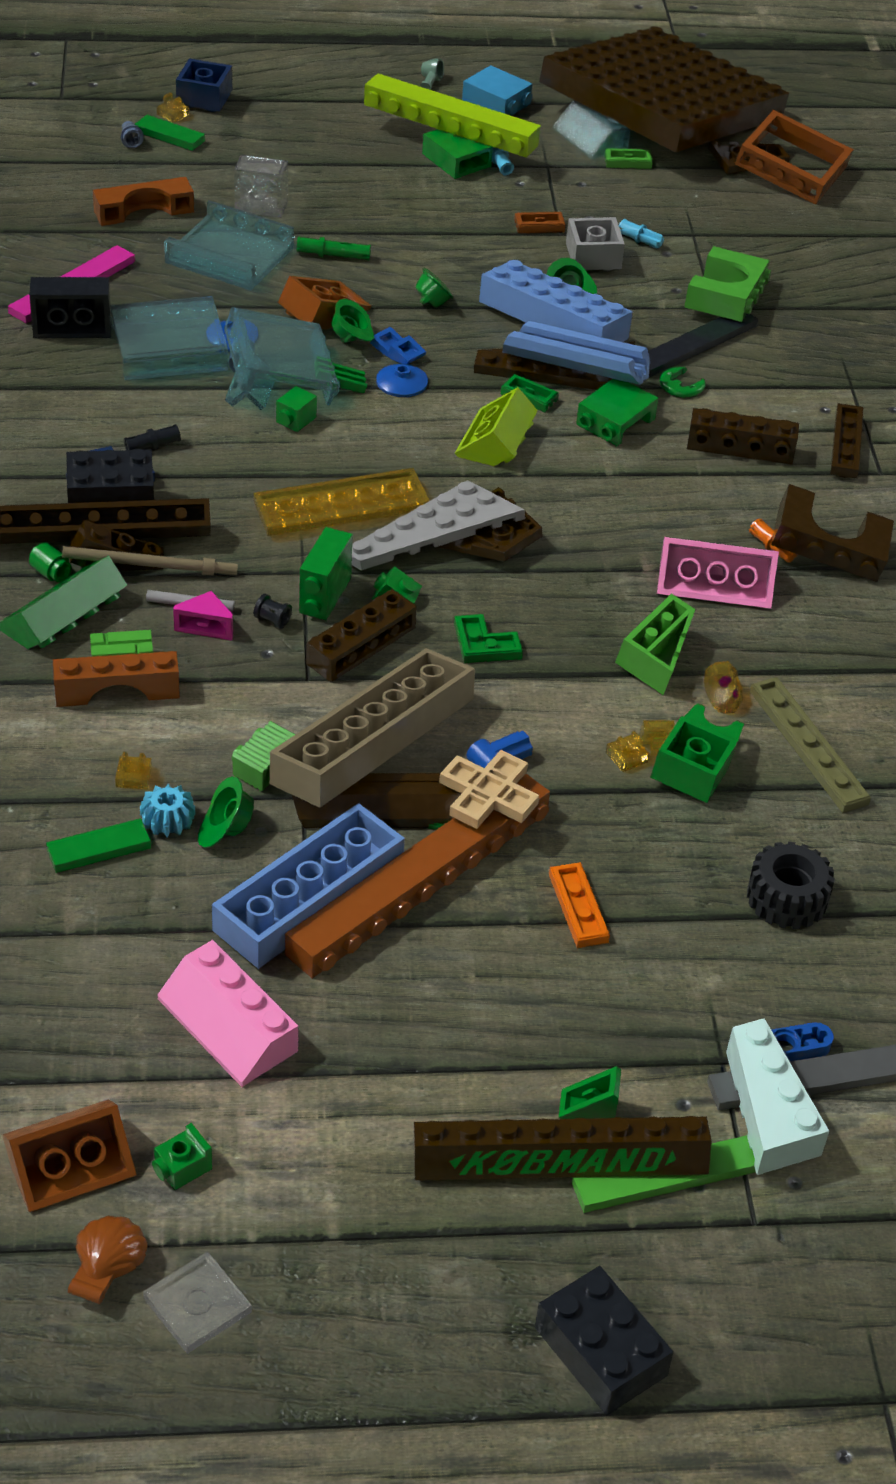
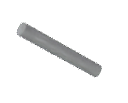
M148 590L146 601L176 605L197 596ZM219 599L230 612H234L235 601Z

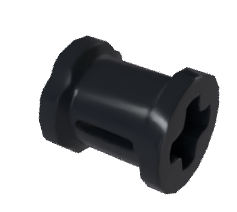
M265 593L257 600L253 614L255 618H264L275 623L277 628L283 629L291 618L292 606L288 603L281 604L274 601L270 595Z

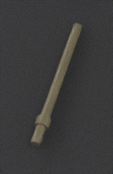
M63 546L62 558L98 561L109 555L113 563L201 572V575L213 576L214 573L237 575L238 564L215 562L213 558L203 557L202 560L67 546Z

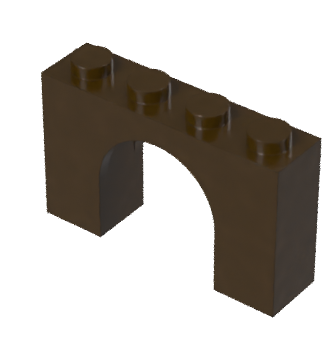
M789 484L779 505L771 545L877 582L888 562L894 520L867 512L856 538L845 539L833 536L821 529L813 519L812 507L815 493Z

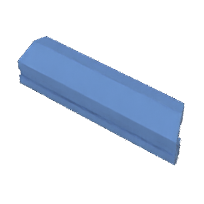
M533 321L523 324L520 329L521 332L514 331L509 334L503 344V353L641 385L643 380L649 378L650 357L646 347Z

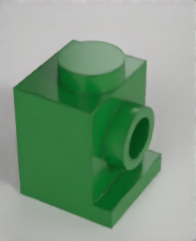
M192 1123L185 1126L184 1132L154 1148L155 1160L152 1161L153 1169L159 1179L162 1181L166 1179L174 1190L212 1170V1148Z

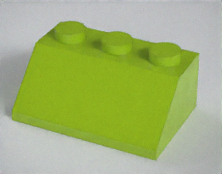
M519 387L513 389L479 409L455 451V455L459 458L490 466H496L503 461L505 463L510 462L517 455L516 450L526 437L524 435L534 422L532 420L538 410Z

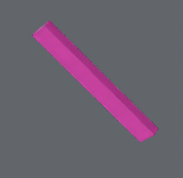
M116 245L60 277H110L135 262V254ZM29 294L8 305V313L24 323L32 321Z

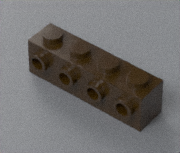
M693 408L687 449L793 464L798 441L799 423L789 420L768 419L762 416L740 415L735 412L712 411L707 408Z
M393 589L389 590L306 642V665L329 682H333L415 629L417 606Z

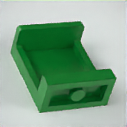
M611 379L578 404L576 424L613 445L619 446L622 443L624 431L641 419L647 423L655 420L658 397L629 382Z

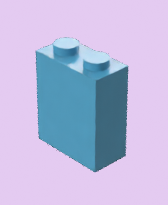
M490 65L463 81L462 100L512 116L531 104L533 84Z

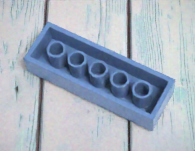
M510 260L482 274L479 302L524 322L533 321L624 342L629 339L633 311L624 308L619 303L609 302L598 294L588 293L579 286L567 284L558 277H551L542 273L539 269L527 267L518 260Z
M358 803L212 904V930L259 969L285 950L286 932L404 852L405 838Z

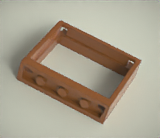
M773 110L742 144L735 164L816 205L846 169L854 149ZM774 125V126H776V127H778V128H777V130H775V129H773V128H771V127ZM768 133H771L833 165L820 179L756 146ZM747 156L750 157L749 162L745 160ZM812 189L816 190V195L810 193Z

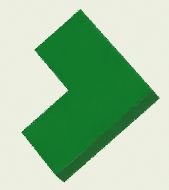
M484 614L455 616L454 625L464 663L522 659L523 650L518 632L488 633Z

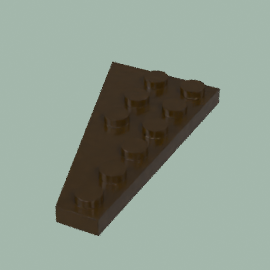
M635 341L624 342L635 345ZM503 348L478 350L474 364V373L507 378H511L515 374L530 381L598 390L613 379L503 353Z

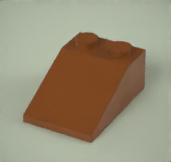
M289 276L278 301L286 309L285 312L288 315L299 319L302 322L301 325L311 331H315V329L327 330L332 327L336 303L340 299L352 300L364 308L366 312L372 307L341 281Z

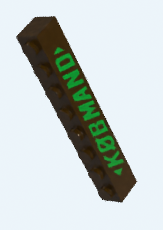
M707 1116L414 1122L415 1180L709 1175L712 1139Z

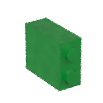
M436 129L423 134L422 154L451 177L457 179L492 167L493 147Z
M329 527L324 528L300 567L299 613L322 620L328 619L351 579L352 533Z

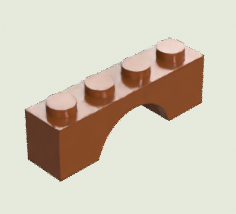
M187 177L93 190L94 212L101 226L125 223V219L130 213L141 209H158L171 216L193 213L194 191Z
M177 651L53 659L56 707L88 705L91 697L96 692L113 685H127L137 688L146 695L149 701L180 698Z

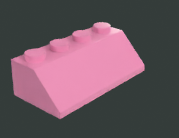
M664 537L657 594L669 596L672 593L676 597L771 609L779 552Z
M214 940L184 956L157 995L158 1000L241 1087L298 1052V1025Z

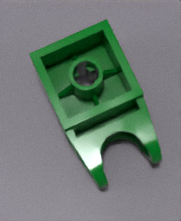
M697 703L684 717H680L659 749L650 778L708 803L730 766L744 723L737 720L729 726H716L705 718L704 711L706 706Z

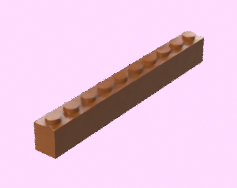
M525 774L519 780L518 785L539 795L538 805L522 823L496 810L491 812L478 829L453 818L286 932L285 956L312 979L321 972L330 970L342 957L348 953H354L362 943L372 936L381 934L385 927L395 920L405 917L419 903L428 901L436 891L445 885L452 884L460 874L476 867L480 860L490 853H496L503 844L513 837L520 836L534 822L543 820L549 811L550 791L528 774Z

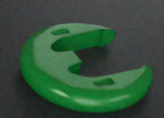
M686 367L667 369L661 374L659 380L664 391L673 396L683 398L699 395L705 389L706 382L705 379H701V381L693 385L682 387L680 380L672 381L678 376L685 374L687 371Z

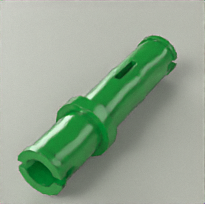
M298 236L297 252L318 254L319 257L331 255L370 260L371 245L325 240V237L312 239Z

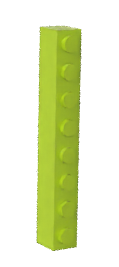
M379 73L365 84V106L526 158L539 146L541 128L539 124Z

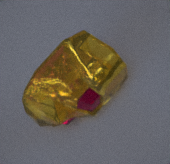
M729 661L713 663L706 668L703 681L711 706L723 714L735 713L743 702L742 686L738 678L737 669Z

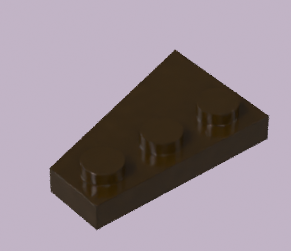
M718 141L709 142V151L727 174L748 171L735 164L741 148L738 142H730L729 146L718 145ZM759 143L756 146L789 163L790 157L780 144ZM747 156L745 160L749 162L750 157Z

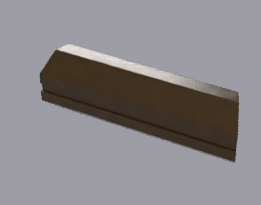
M369 773L322 807L312 805L292 795L298 818L304 828H323L358 803L391 828H429V824H446L454 818L449 815L450 806L461 793L439 783L440 773Z

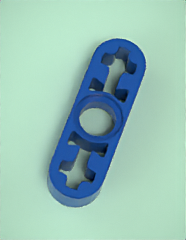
M817 1022L772 1029L777 1041H787L793 1046L792 1050L784 1051L789 1062L826 1056L830 1052L834 1038L833 1032L828 1026Z

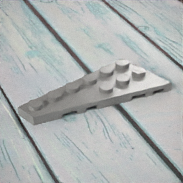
M467 480L424 505L418 506L417 509L397 518L383 528L377 529L365 538L352 544V566L359 570H364L393 561L396 554L408 552L412 555L420 552V547L433 543L434 547L475 535L476 529L490 526L492 529L502 526V521L514 518L517 522L525 519V510Z

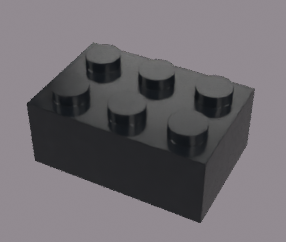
M31 277L29 297L33 338H111L112 317L109 277Z
M80 450L66 452L68 503L154 500L152 450Z
M601 1266L596 1267L538 1303L535 1329L606 1416L668 1376L673 1350Z

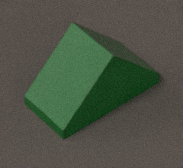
M615 1066L563 1088L558 1118H614L619 1099L622 1069Z

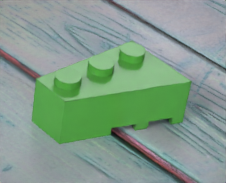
M671 593L623 640L615 663L664 695L695 609Z

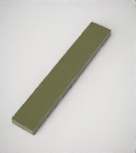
M778 677L751 684L750 693L840 811L845 813L869 805L870 795Z

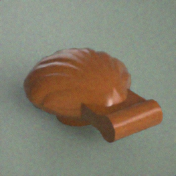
M108 1215L98 1220L90 1221L77 1235V1245L75 1247L82 1264L69 1284L68 1293L100 1305L113 1279L132 1272L144 1262L148 1243L140 1226L123 1216L114 1217Z

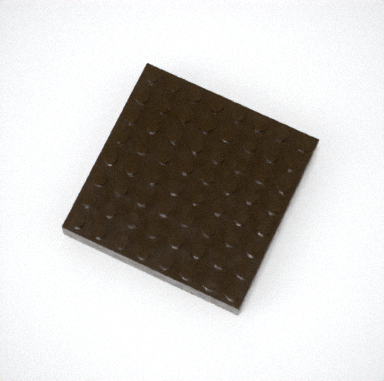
M651 26L645 30H637L634 33H625L619 37H610V39L604 41L598 40L596 43L583 44L581 47L569 48L566 51L554 52V54L544 56L539 79L540 83L674 152L689 149L759 126L773 110L784 114L789 92L782 90L780 85L770 84L764 81V78L761 76L749 74L745 68L735 67L728 60L719 59L713 56V53L710 51L700 50L696 48L695 44L684 42L677 35L667 34L663 32L662 28L657 26Z

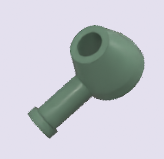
M435 58L422 63L421 73L426 79L421 83L420 87L431 90L434 81L442 80L444 75V62L442 59Z

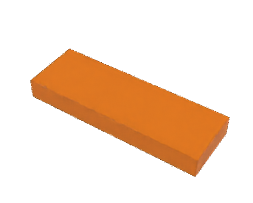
M581 862L550 867L549 877L576 947L582 948L609 943L610 934Z

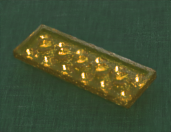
M414 468L254 493V504L267 536L408 514L417 509L418 506L430 501Z

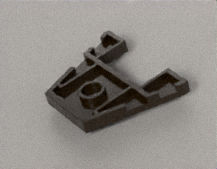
M498 487L491 491L516 505L512 498L507 499L505 497V491ZM525 511V519L516 522L514 518L502 521V526L492 529L490 526L476 529L475 535L437 547L505 562L543 537L542 527Z

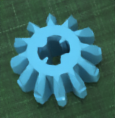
M169 783L165 788L155 785L153 792H145L140 805V815H142L145 829H151L154 835L161 832L166 837L173 832L181 835L183 829H190L195 815V805L191 793L184 792L181 785L175 788H171Z

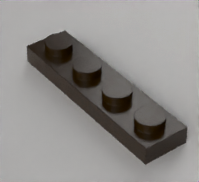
M837 403L830 475H837L843 478H857L863 421V407Z

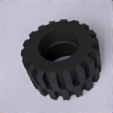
M778 842L774 844V847L768 845L763 848V852H759L755 857V861H753L747 888L748 903L751 908L756 909L755 914L758 917H765V922L771 925L773 923L779 924L780 928L785 929L786 926H791L792 929H800L801 925L807 928L813 925V921L819 922L827 911L835 880L833 877V867H829L830 862L826 857H820L821 852L816 849L810 850L808 849L809 846L802 844V846L795 845V842H788V844Z

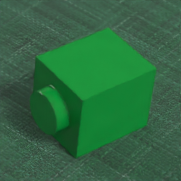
M293 387L276 400V423L295 432H299L317 418V396L300 387Z

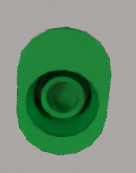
M568 257L560 258L554 261L548 268L546 275L558 277L567 284L576 285L588 293L597 294V286L594 280L575 259Z
M423 267V273L415 286L421 296L420 303L425 304L428 302L434 307H440L449 299H453L452 293L446 285L430 270Z
M340 299L336 303V311L331 324L340 340L345 343L358 339L372 341L374 333L369 315L365 309L352 300Z
M228 777L216 789L198 832V843L201 847H212L225 835L235 836L240 834L250 822L254 810V799L243 791L239 778Z

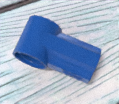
M517 731L491 743L487 739H480L474 742L468 749L466 757L470 762L485 768L500 750L519 759H524L532 755L533 747L529 736L524 731Z

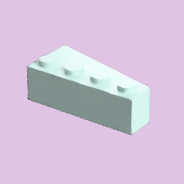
M765 1018L733 1027L726 1053L735 1089L739 1093L742 1118H745L749 1146L753 1150L755 1158L754 1167L756 1175L822 1156L829 1129Z

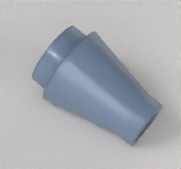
M131 121L124 122L121 132L123 145L128 148L140 146L144 139L142 130Z

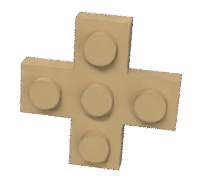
M500 750L488 765L483 768L457 755L440 773L439 783L461 793L450 806L449 815L476 829L493 810L522 823L539 802L538 794L517 784L526 774L528 762Z

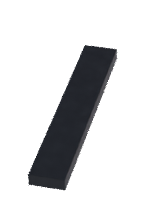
M746 314L742 322L719 317L649 350V378L757 327L758 319L751 314Z

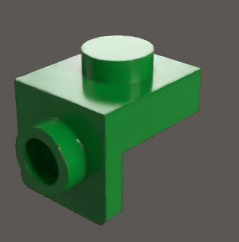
M394 566L387 574L382 572L373 584L376 590L372 599L374 600L376 597L393 589L415 604L422 585Z

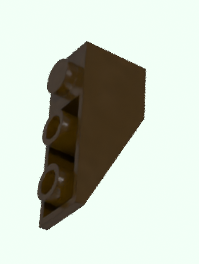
M87 520L83 521L70 543V547L164 556L163 547L153 542H147L132 537L127 533H121ZM70 559V563L81 567H86L96 562ZM114 563L118 571L163 569Z

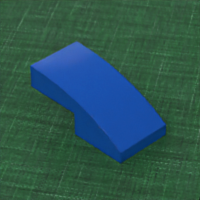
M392 327L375 334L374 339L370 341V344L382 354L401 364L407 365L426 354V351L410 335L402 338Z

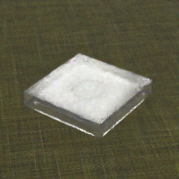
M208 1251L143 1291L145 1301L187 1354L252 1313L250 1302Z

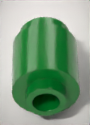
M41 543L30 552V566L48 580L62 582L69 577L72 571L69 559L62 558V553L50 544Z

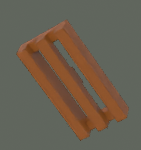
M562 212L515 213L514 221L518 233L565 232Z

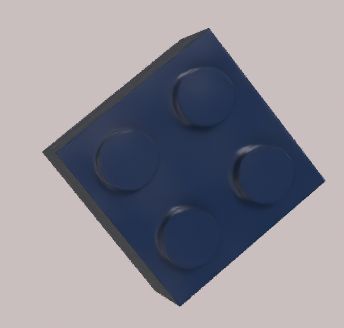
M189 58L176 78V104L187 108H201L210 112H220L233 90L232 65Z

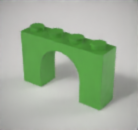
M713 246L707 255L704 276L694 275L688 284L684 307L742 322L746 314L751 313L753 304L757 303L759 294L763 293L765 284H768L770 280L771 270L768 269L770 260Z

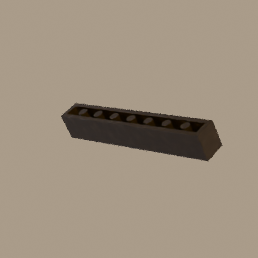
M209 498L0 506V544L72 541L84 520L101 524L104 527L121 533H127L138 539L210 536L211 533Z

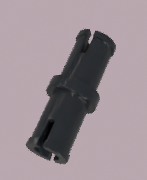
M176 424L158 430L151 428L146 430V433L124 438V446L126 450L151 449L154 451L158 450L159 446L181 441V435Z

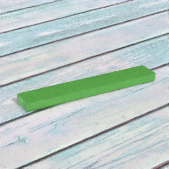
M746 1135L712 1143L709 1175L572 1177L571 1183L583 1213L755 1173V1158Z

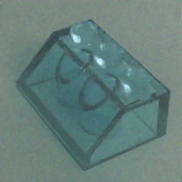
M575 100L571 102L553 125V129L591 160L604 156L605 149L607 148L628 149L629 128Z

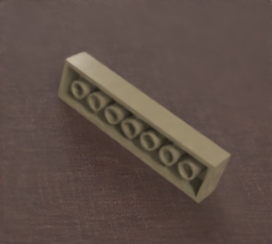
M425 648L271 750L270 784L312 805L322 807L474 700L475 668Z

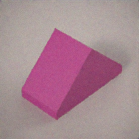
M212 591L174 606V631L226 640L233 639V614Z

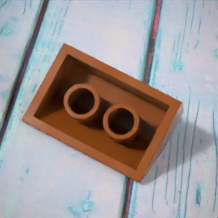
M109 1099L2 1134L13 1174L29 1212L137 1175L118 1106Z

